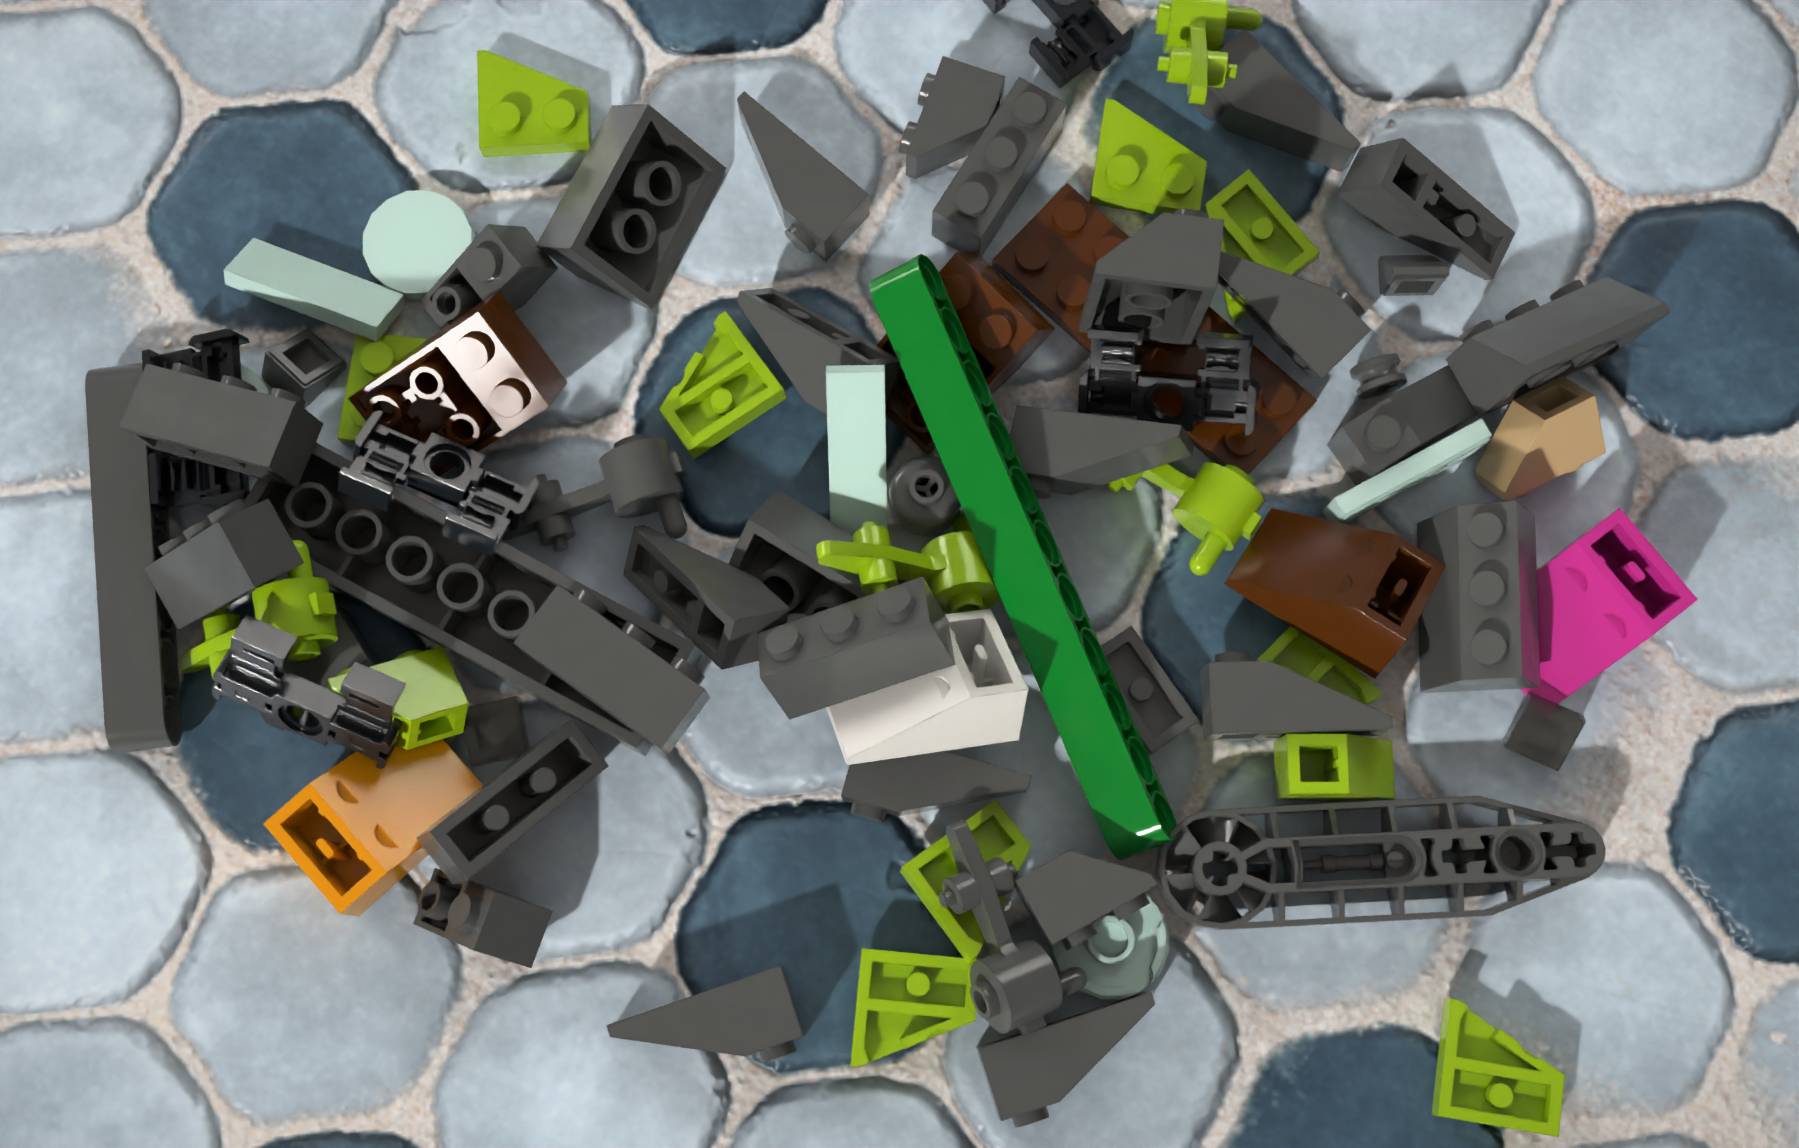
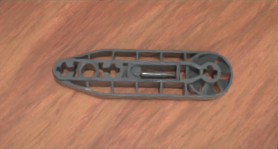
M1482 796L1213 809L1190 815L1174 827L1169 836L1172 838L1177 834L1178 837L1175 841L1164 844L1158 849L1155 876L1161 897L1176 916L1195 927L1213 930L1481 917L1494 915L1589 878L1601 867L1605 859L1606 848L1600 834L1596 829L1587 824ZM1471 804L1498 811V826L1458 829L1453 805ZM1439 806V830L1398 831L1394 808ZM1381 809V833L1339 835L1335 811ZM1323 812V836L1280 838L1276 814ZM1265 815V835L1255 823L1243 816ZM1515 816L1543 824L1517 825ZM1238 825L1230 843H1228L1235 826ZM1505 839L1515 843L1520 851V863L1515 870L1506 867L1500 857V846ZM1565 844L1569 847H1575L1577 851L1576 858L1569 856L1546 858L1545 848ZM1381 845V853L1348 856L1321 855L1320 860L1302 861L1300 849ZM1280 850L1284 866V882L1276 884L1277 862L1273 851ZM1450 850L1453 853H1463L1476 850V861L1457 865L1449 862L1443 863L1442 851ZM1213 854L1220 857L1217 863L1226 862L1229 870L1227 876L1219 878L1218 886L1212 884L1214 876L1206 878L1203 872V865L1213 861ZM1247 864H1265L1266 871L1247 872ZM1321 869L1322 873H1335V871L1366 869L1376 871L1383 869L1384 878L1303 882V870ZM1165 870H1185V874L1165 875ZM1550 880V884L1523 894V882ZM1504 884L1507 901L1484 910L1464 911V885ZM1445 886L1449 912L1405 914L1404 888ZM1387 889L1391 915L1345 917L1344 891ZM1237 891L1249 911L1241 916L1227 897V894ZM1329 893L1333 918L1285 920V894ZM1200 894L1203 897H1208L1197 918L1190 913ZM1269 899H1271L1274 921L1248 922L1263 911Z

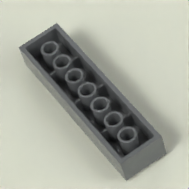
M315 443L297 488L258 478L243 502L246 508H249L269 498L291 540H301L308 546L314 577L328 580L329 586L435 644L443 646L448 651L645 757L652 746L649 742L530 658L514 644V641L554 588L559 585L572 595L579 587L592 594L608 607L603 617L618 628L622 629L626 622L629 621L657 642L651 651L669 664L675 656H678L696 668L702 657L696 644L500 541L491 557L442 536L448 512L397 485L393 489V494L395 495L394 502L387 512L337 491L339 472L343 466L350 468L353 462L318 443Z

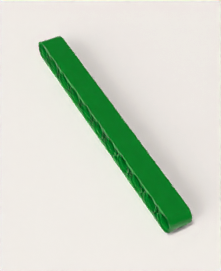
M923 254L917 255L871 280L869 285L870 294L1105 842L1112 854L1119 860H1125L1173 842L1178 836L1177 834L1172 838L1169 836L1171 830L1177 826L1171 806L943 280L927 256Z

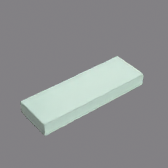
M253 238L224 269L225 285L373 341H378L404 309V294L256 238Z
M885 365L826 366L830 521L851 534L861 529L862 524L870 521L875 522L876 526L887 528Z
M1481 418L1336 496L1322 512L1327 520L1346 524L1477 453L1490 441L1492 434Z

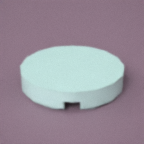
M430 190L405 191L387 199L371 214L363 232V256L372 275L384 287L404 294L406 299L421 300L473 242L476 236L464 211L449 197Z
M1146 893L1145 895L1150 904L1118 921L1113 911L1095 920L1092 923L1098 933L1075 947L1066 950L1061 940L1051 945V953L1060 972L1071 967H1079L1086 973L1087 982L1084 988L1079 990L1080 992L1097 999H1125L1144 990L1160 975L1169 953V930L1163 914Z

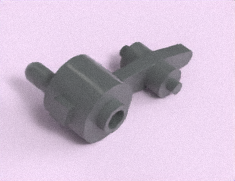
M638 434L617 441L613 445L614 449L608 451L599 459L604 480L597 484L563 495L558 480H547L545 474L536 475L535 477L539 480V487L534 505L531 510H527L525 521L520 529L516 531L509 530V525L501 541H507L537 530L541 545H553L555 552L564 551L569 548L567 541L576 535L571 518L612 501L615 514L619 518H634L658 511L665 533L673 539L681 538L687 531V523L679 502L685 494L680 477L688 475L682 455L677 451L671 452L665 438H647L646 435Z
M960 819L948 824L945 827V832L958 873L943 880V892L938 896L939 901L944 908L950 906L956 914H962L972 909L989 949V956L975 961L970 968V994L972 1002L979 1015L986 1019L999 1033L1005 1034L1016 1029L1018 1034H1030L1047 1026L1044 1015L1059 1009L1064 997L1084 988L1087 982L1086 973L1079 967H1071L1058 973L1044 948L1032 939H1025L1014 944L999 897L1013 891V879L1017 877L1015 866L1011 863L1007 865L1000 857L984 862L967 822Z

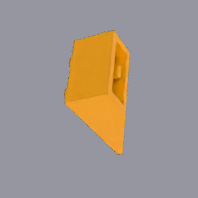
M444 739L409 750L396 746L386 766L382 769L376 768L377 761L356 751L310 782L263 823L339 914L359 917L429 854L416 837L484 785Z

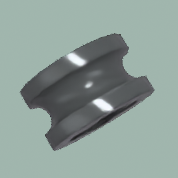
M1391 353L1377 356L1351 368L1349 371L1351 378L1360 382V387L1356 390L1359 399L1384 395L1402 387L1408 382L1406 375L1397 371V366L1401 362L1398 354Z

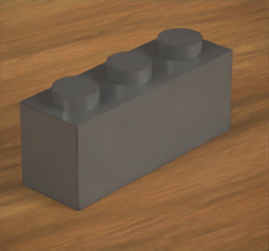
M1019 77L933 209L931 236L959 252H977L982 257L1061 134L1067 103Z
M174 363L171 370L146 364L119 428L152 449L297 488L323 423L304 409L306 401L296 394L279 388H272L270 395L256 392L257 389L254 386L238 378L223 375L221 381L217 382L209 380L206 374L193 367Z
M269 498L249 508H246L242 499L236 500L207 515V519L182 531V535L158 547L163 557L145 567L144 570L178 630L212 614L217 609L234 603L253 592L256 588L275 580L304 563Z
M923 576L757 633L760 679L789 720L955 665L948 619Z
M557 585L514 641V644L530 658L668 756L710 699L706 690L700 686L705 676L678 656H675L669 664L656 655L651 649L657 642L629 621L620 629L604 618L603 615L608 610V607L583 588L579 587L572 595Z
M573 719L548 733L416 837V839L453 885L467 881L609 765Z

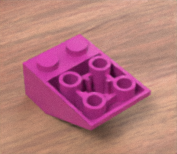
M1621 508L1596 523L1537 569L1540 688H1523L1520 690L1541 715L1545 714L1646 641L1698 600Z

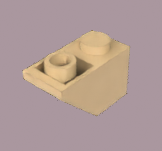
M1560 376L1513 399L1474 470L1476 480L1503 500L1510 501L1514 498L1526 496L1536 487L1565 473L1574 472L1585 463L1605 454L1606 449L1596 396L1564 376Z

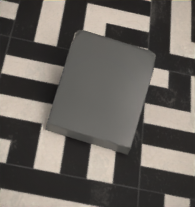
M1383 255L1378 259L1380 294H1383V296L1433 295L1450 275L1449 266L1432 255Z
M307 328L265 352L261 375L262 379L271 388L283 389L303 398L306 401L304 407L306 408L346 369L347 363L315 333Z

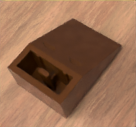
M956 252L940 270L939 274L988 387L993 394L1021 368L1055 328L977 252ZM886 333L876 346L897 357ZM900 366L885 406V414L927 455L936 446Z
M497 291L455 319L348 399L366 422L373 412L384 411L383 426L423 443H426L433 432L479 452L548 408L568 382L500 291ZM440 462L434 464L431 470L439 477L454 468L455 465Z
M1271 508L1224 584L1375 679L1408 640L1446 565L1393 533Z

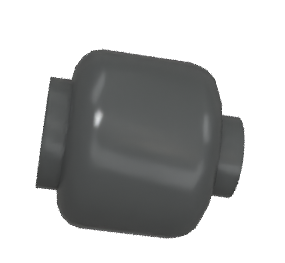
M927 455L911 458L899 466L891 478L889 504L892 516L900 527L911 534L926 537L941 534L950 528L960 515L961 505L941 458Z

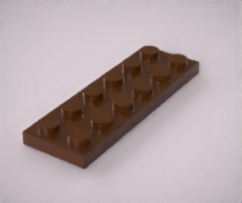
M1067 183L993 258L992 267L1090 353L1091 338H1087V333L1078 331L1096 261L1128 239L1129 236ZM1208 307L1191 346L1143 340L1142 345H1136L1135 363H1142V371L1137 372L1136 379H1138L1143 371L1197 375L1199 367L1205 368L1206 349H1199V346L1196 345L1197 336L1200 332L1241 333L1211 307ZM1254 345L1252 349L1250 380L1244 379L1243 384L1244 387H1248L1251 379H1254L1260 385V395L1256 405L1258 422L1253 432L1245 435V425L1203 421H1197L1194 431H1186L1195 447L1213 463L1221 466L1226 464L1236 466L1248 475L1317 401ZM1163 386L1154 391L1153 404L1161 414L1173 416L1182 411L1184 402L1178 390L1170 386Z

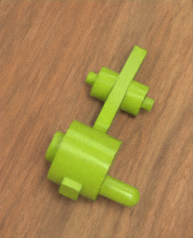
M1159 0L1155 34L1164 35L1163 53L1169 54V57H1158L1157 70L1166 71V82L1186 84L1188 103L1204 105L1207 87L1223 88L1225 78L1235 79L1237 64H1229L1228 52L1219 51L1222 49L1225 28L1255 31L1262 24L1263 18L1261 13L1256 9L1228 6V0Z
M1206 462L1194 478L1188 477L1170 465L1165 464L1106 484V487L1114 493H1118L1121 488L1132 491L1142 476L1179 496L1180 500L1172 510L1174 518L1187 531L1202 540L1189 561L1190 570L1199 576L1209 573L1224 550H1233L1242 536L1250 540L1262 520V516L1257 514L1264 503L1262 494L1253 486L1254 481L1246 472L1230 464L1221 466L1216 463Z
M960 514L953 524L954 532L931 540L922 548L920 553L892 547L888 529L876 526V523L872 521L862 524V528L853 534V542L826 540L816 545L817 558L820 565L859 574L861 590L867 595L898 585V580L911 581L923 576L945 614L989 609L1000 600V595L965 514Z
M292 540L304 563L289 571L288 579L267 583L252 592L257 620L298 637L295 646L287 657V662L315 658L321 654L320 649L326 648L338 641L334 617L337 612L333 593H330L328 580L313 576L309 549L306 543L301 540ZM224 606L213 611L212 617L203 620L206 641L179 656L181 672L193 673L210 667L213 679L215 670L230 649L231 637L241 623L240 615L228 614V609Z

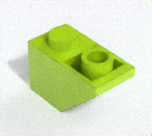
M443 646L426 651H407L394 660L369 667L406 683L405 689L396 703L392 722L394 718H397L402 723L397 746L409 750L464 732L469 702ZM351 668L342 671L335 677L328 678L327 689L340 694L341 684Z
M1286 734L1274 742L1276 800L1395 799L1393 747L1390 740L1352 734Z

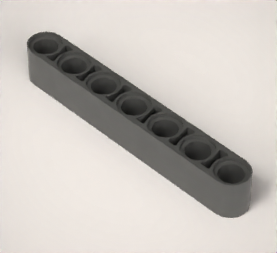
M142 363L90 369L85 378L104 726L108 744L115 754L177 746L181 741L182 735L176 625L144 570L145 567L163 557L158 547L170 541L168 510L151 505L148 468V454L157 453L165 456L163 451L148 447L119 428L143 373Z

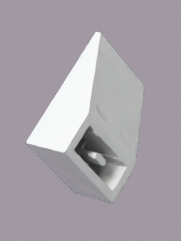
M991 609L945 614L949 622L955 665L826 707L846 765L1019 740L1028 688Z

